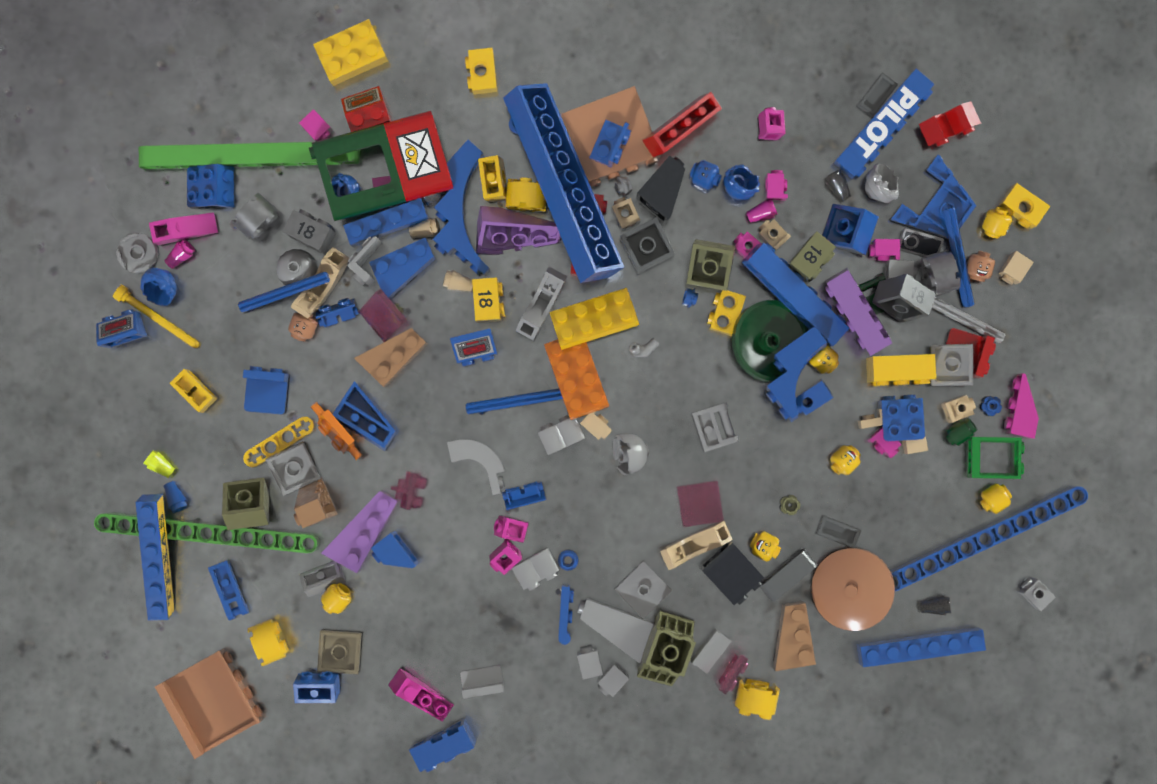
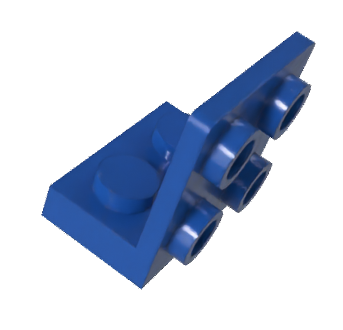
M605 120L589 158L610 168L613 167L614 163L618 164L623 151L620 148L622 144L626 146L631 135V130L628 129L629 123L625 122L622 127Z

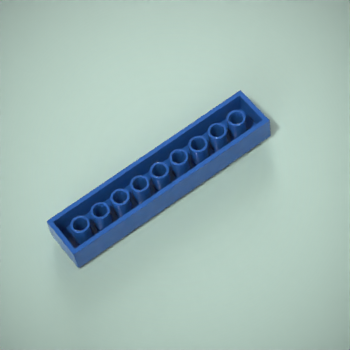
M548 84L516 86L503 99L580 283L610 278L622 270L624 265Z

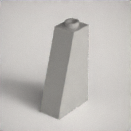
M586 598L585 602L581 601L577 613H580V619L638 663H641L645 646L655 623Z

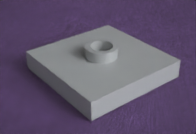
M973 344L931 345V354H935L936 379L931 380V386H973Z
M303 441L266 458V462L283 496L321 479Z
M643 561L615 588V591L644 619L672 589Z

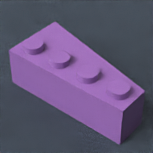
M379 491L321 554L355 573L360 572L372 551L371 548L376 544L400 500L384 491Z

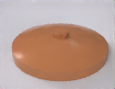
M845 548L830 554L819 564L812 579V597L817 610L829 623L844 630L859 631L876 625L887 615L894 601L895 584L888 566L877 555L864 549Z

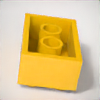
M369 19L313 44L328 79L333 86L388 62Z
M935 354L873 356L866 358L867 383L873 382V386L889 385V382H893V386L908 385L910 381H914V385L930 384V380L936 379Z

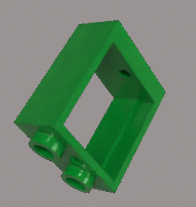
M971 437L968 439L967 478L1021 479V475L1024 474V463L1021 462V454H1024L1025 450L1022 438ZM980 442L1011 443V473H980Z

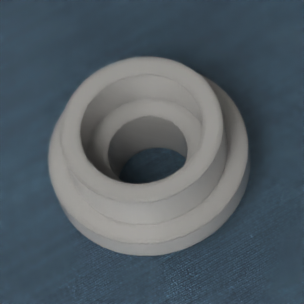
M627 176L617 177L615 182L616 191L618 194L621 193L622 196H627L632 191L629 178Z

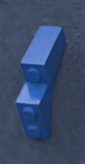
M815 326L774 356L775 367L779 372L784 371V374L767 385L768 392L766 395L772 403L776 402L779 405V412L785 420L789 419L791 422L799 416L795 396L798 378L811 358L827 345V341Z

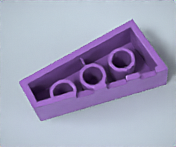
M848 268L826 280L828 285L825 287L831 298L835 296L838 301L836 307L841 315L845 314L848 321L846 323L852 332L856 331L859 338L857 341L862 349L866 348L870 356L892 344L890 336Z

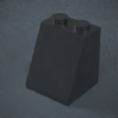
M669 156L637 192L636 196L637 200L666 225L672 216L685 172L683 167L685 164L676 156L674 158Z
M731 541L724 544L699 567L733 605L737 603L739 605L748 598L746 594L753 589L755 591L763 584L761 581L764 578L762 574Z

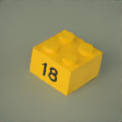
M497 277L472 279L475 321L477 323L502 322V317H505L504 303H500V296H504L502 282H499Z

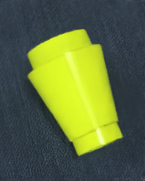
M154 450L143 463L147 466V469L167 478L176 469L160 452L157 453Z

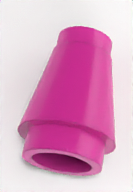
M767 199L746 212L750 223L773 219V216L778 215L773 200L767 201Z
M183 239L181 242L178 241L164 261L170 268L174 269L192 257L195 249L188 241Z

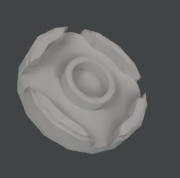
M131 233L123 237L119 242L120 244L116 251L117 260L129 272L144 273L149 268H153L157 262V245L146 234Z

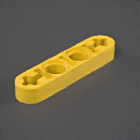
M301 417L247 450L243 456L244 463L249 467L260 466L266 462V458L289 448L310 435L315 429L314 420L310 417ZM303 420L305 422H310V425L308 426L309 430L307 431L306 429H303L299 431L301 436L298 437L296 430L292 427L295 426L296 429L300 428L303 425ZM285 431H291L294 435L293 440L289 443L283 440V433ZM270 441L276 444V450L273 453H268L265 449L266 444ZM262 451L266 458L263 455L257 457V463L249 462L251 458L250 453L255 455Z

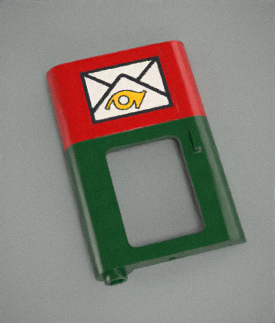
M431 111L312 142V147H309L312 160L316 159L334 221L453 189L451 176ZM380 145L391 182L337 197L334 193L326 160L334 156Z

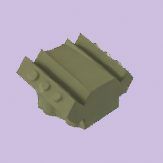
M660 611L656 616L655 625L650 632L645 646L642 662L638 667L637 677L668 686H673L679 676L684 677L696 644L693 639L695 621Z

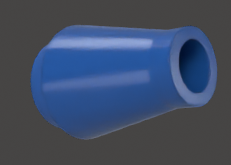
M175 481L166 483L163 486L168 508L173 513L180 512L188 507V500L177 487Z

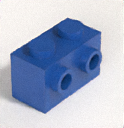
M330 671L298 673L293 683L295 703H336L340 694L339 673H332Z

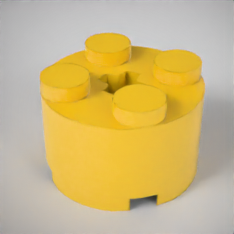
M523 177L520 180L508 179L506 191L507 209L517 211L532 210V212L546 211L547 202L538 181L534 183L531 178Z
M272 619L247 628L248 633L251 631L253 633L250 641L258 660L263 659V662H261L262 667L286 657L289 648L286 640H281L279 633L282 631L277 620L273 622Z
M743 679L739 680L735 706L742 715L750 716L752 713L759 715L760 718L770 720L776 712L780 688L774 686V689L770 688V683L761 680L747 679L746 683H744Z

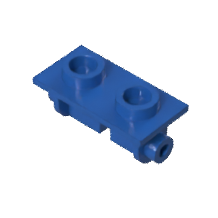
M349 298L339 300L338 304L332 306L326 304L319 307L315 317L316 319L320 318L318 319L320 327H327L338 323L336 316L340 315L343 322L355 318L359 311L357 306L354 307L355 298L350 300Z
M535 481V483L523 485L524 489L520 490V487L505 489V492H502V496L505 501L506 510L546 500L542 482L538 483Z

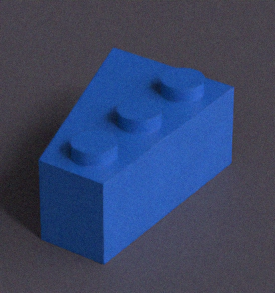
M425 237L369 263L385 300L389 301L436 258Z
M354 381L333 412V416L339 423L385 451L396 435V431Z
M465 718L410 747L409 751L419 771L426 770V772L435 769L437 764L441 762L447 763L457 755L472 750L475 746L476 738Z

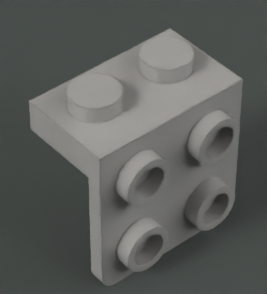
M376 236L367 238L362 244L364 248L359 253L355 252L348 260L349 264L347 266L354 272L351 276L362 286L365 283L371 286L375 282L361 266L382 244Z

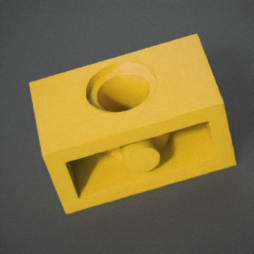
M493 48L468 50L469 56L465 57L466 69H470L471 74L470 77H467L468 89H472L473 95L497 92ZM479 67L486 69V73L482 76L475 73Z
M498 155L479 158L483 198L489 203L506 200L507 182L503 159Z
M1018 183L1011 186L998 205L1007 209L1008 214L1011 217L1017 218L1019 220L1018 223L1027 229L1029 227L1031 229L1036 227L1050 208V205ZM1020 203H1024L1027 206L1026 213L1019 209Z

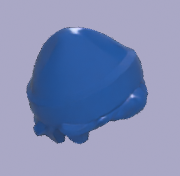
M735 165L725 172V190L732 199L747 200L760 191L759 176L752 174L745 165Z
M338 173L332 178V186L337 197L362 191L360 184L350 175Z
M149 268L142 275L140 288L147 301L160 306L169 305L177 292V285L173 275L168 270Z

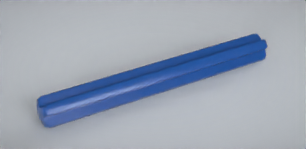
M953 207L943 210L951 252L959 271L956 272L957 279L960 278L959 291L962 306L971 307L975 303L956 210Z
M322 272L240 301L238 307L241 312H246L328 283L330 278L327 272Z
M558 388L467 403L466 412L467 414L559 400L563 399Z

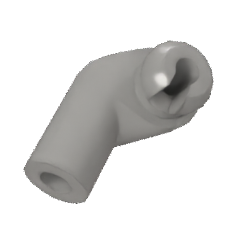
M652 338L646 345L632 343L629 346V351L635 357L646 358L660 344Z

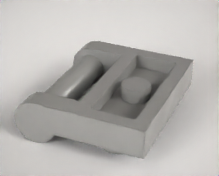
M727 402L692 413L704 452L739 441L738 436H735L730 421ZM718 411L727 435V439L722 440L714 413Z

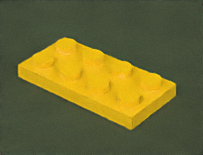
M627 288L549 312L561 350L639 325Z

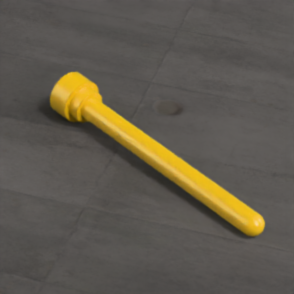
M120 285L113 294L115 300L123 303L127 302L191 347H199L197 340L131 296L127 287Z

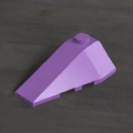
M480 206L477 220L476 253L502 254L503 250L515 248V251L522 250L521 247L533 245L534 247L560 242L561 236L555 222L501 207Z

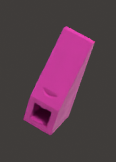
M214 212L168 218L149 223L152 241L157 245L219 233Z
M1021 373L1017 374L1012 383L1014 394L1013 397H1010L1008 403L1010 414L1005 419V434L1035 439L1039 417L1027 376Z
M401 668L388 684L395 695L442 722L454 706L449 700Z

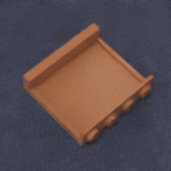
M635 86L560 114L591 187L601 184L600 180L605 178L609 180L615 179L620 176L619 173L626 170L628 173L634 172L642 164L646 163L647 166L655 164L661 156L653 157L642 141L652 133ZM605 120L622 127L627 122L629 123L628 129L631 130L626 146L622 144L620 148L623 151L619 163H614L612 168L589 158Z
M224 648L155 686L194 759L263 720L261 708L259 705L254 704L251 690L249 687L244 686L241 672L239 669H235L230 652L225 651Z

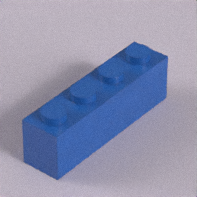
M419 198L343 226L350 245L355 247L363 244L369 237L373 238L376 236L381 238L415 226L429 217L422 199Z

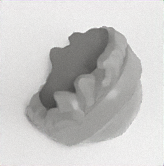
M877 163L866 175L865 191L870 199L889 203L899 197L898 177L894 176V170H890L884 164Z

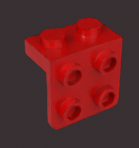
M956 328L950 329L946 344H973V377L982 378L984 374L987 375L990 368L988 360L996 348L995 338L991 336L982 337Z

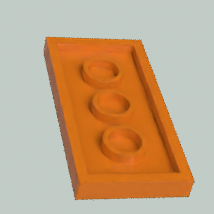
M558 339L544 344L570 420L609 407L587 342L561 350Z

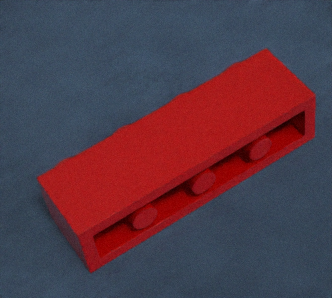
M712 92L699 96L642 141L653 157L664 154L722 108Z

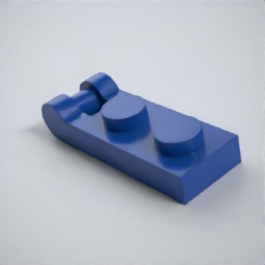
M229 560L208 567L228 620H233L240 614H248V606L244 601ZM236 601L238 607L232 608L230 603Z
M562 585L559 642L563 645L568 644L571 640V634L567 631L568 623H572L573 611L568 610L569 603H573L574 591L570 590V585Z

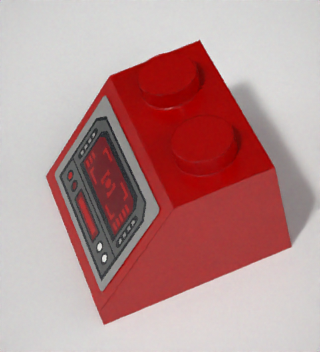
M380 86L341 99L351 132L391 121Z

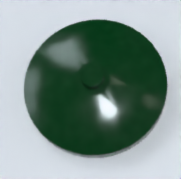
M760 301L746 308L735 322L732 333V346L735 357L740 366L752 377L765 382H773L784 374V371L779 372L774 365L775 354L806 333L808 328L781 301Z

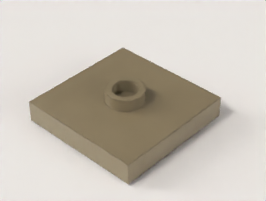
M320 630L317 672L330 671L332 673L359 674L362 633Z

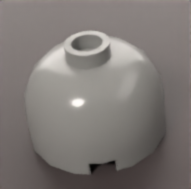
M302 249L286 251L280 256L276 267L278 278L285 286L314 276L318 270L314 257Z
M631 433L616 435L617 438L613 439L612 449L614 460H619L620 466H617L618 470L623 475L638 472L646 464L647 456L649 455L648 445L638 435Z

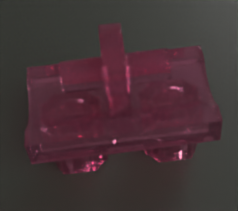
M407 471L405 480L399 479L397 486L391 485V490L396 491L395 499L401 500V508L406 510L421 508L422 497L414 496L415 488L424 489L426 479L418 476L416 473Z

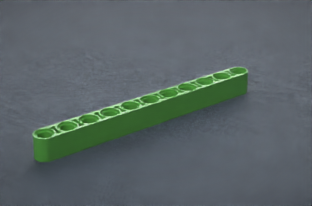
M312 142L138 147L139 168L142 169L189 168L211 164L231 167L318 164L316 159L312 160L309 152ZM360 150L328 158L326 165L360 164Z
M104 513L98 515L94 520V526L100 532L139 536L136 515ZM104 517H107L110 521L108 528L102 524ZM125 519L130 522L128 530L124 529L122 525ZM165 519L166 523L171 526V532L167 534V539L300 553L314 552L320 546L318 536L311 533L249 527L230 530L232 532V539L229 541L224 538V531L227 529L226 525ZM186 525L192 530L190 536H186L183 532ZM206 527L212 531L210 538L204 536L203 531ZM247 531L253 535V540L250 543L244 539V534ZM266 534H271L273 537L271 545L264 541ZM286 536L293 538L294 543L292 547L285 544ZM307 538H311L314 541L312 549L305 546Z

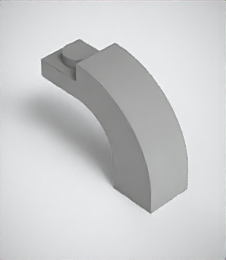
M548 267L515 331L534 340L567 278L566 275Z
M474 440L447 442L451 462L465 459L478 461L485 467L488 473L492 494L502 493L501 489L504 488L502 476L498 477L497 473L504 472L505 469L499 456L490 447Z

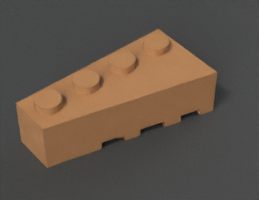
M322 477L299 488L294 507L296 513L293 514L298 526L301 525L302 528H306L338 515Z

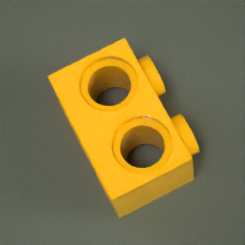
M721 290L720 293L716 292L713 301L716 308L714 313L710 312L707 324H710L709 329L732 336L735 322L741 314L746 296L728 290ZM725 297L732 298L734 301L733 307H725L723 299ZM724 316L728 320L726 327H720L717 324L718 317Z
M183 369L169 383L200 413H204L218 399L188 369Z

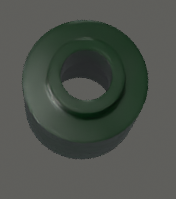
M967 417L949 427L946 438L952 445L960 446L974 436L978 429L973 421Z

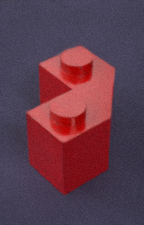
M970 101L945 113L935 115L920 123L919 126L928 146L936 144L937 147L948 143L949 138L961 133L967 135L974 132V127L981 124Z

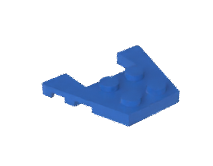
M937 155L926 171L943 182V184L925 209L918 215L904 204H901L890 220L949 239L943 210L951 207L955 208L960 229L975 209L976 204L963 186L958 183L953 176V172L943 162L942 157Z

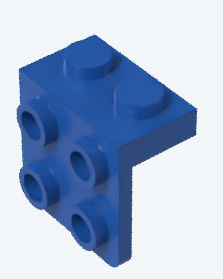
M221 164L189 167L187 169V206L191 208L206 206L233 208L234 167Z
M250 366V370H243V378H247L244 409L249 412L284 414L289 374L282 373L283 369L270 368V372L262 371V367Z
M903 395V399L895 400V396H883V400L877 401L878 409L882 410L883 439L885 441L924 439L923 398H916V395Z

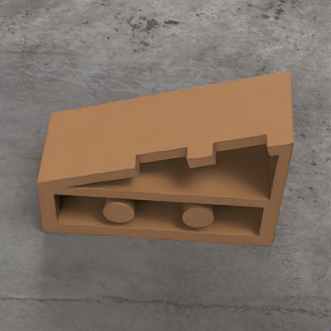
M410 328L354 359L383 387H387L428 343L414 329Z
M799 601L782 604L772 668L774 671L816 665L806 603Z

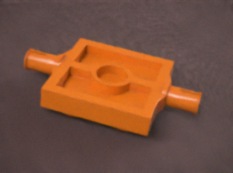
M318 402L310 407L318 415L319 420L317 424L319 425V431L324 436H329L332 440V446L338 452L341 450L344 454L349 451L355 460L363 455L355 447V440L328 409L324 411Z

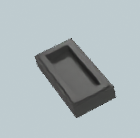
M882 72L857 106L873 118L898 84Z
M822 515L816 534L850 548H855L862 530Z

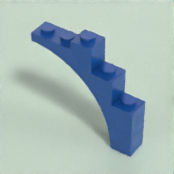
M467 140L447 162L453 189L449 190L434 208L437 211L435 215L443 222L447 220L448 223L433 240L436 243L434 247L442 254L446 252L450 255L455 249V255L463 262L465 260L469 261L472 264L470 268L478 276L480 273L485 276L490 269L473 249L464 221L466 189L472 173L479 164L478 159L483 158L484 153L470 140Z

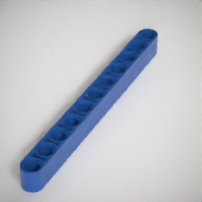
M1070 486L890 570L896 580L895 591L1084 504L1088 499V492L1083 487ZM1075 490H1078L1080 494L1077 501L1072 497ZM1056 499H1060L1061 501V507L1059 509H1055L1054 507V501ZM1040 507L1043 510V515L1037 518L1035 511ZM1023 516L1025 520L1024 524L1021 527H1019L1017 525V519L1018 517ZM1000 525H1005L1006 532L1003 535L998 533ZM986 533L988 540L986 543L981 544L979 538L981 534ZM964 542H968L969 550L963 553L961 545ZM948 550L951 553V558L948 561H944L942 554ZM927 559L932 561V567L929 570L924 568V562ZM908 568H912L914 575L907 579L905 571Z

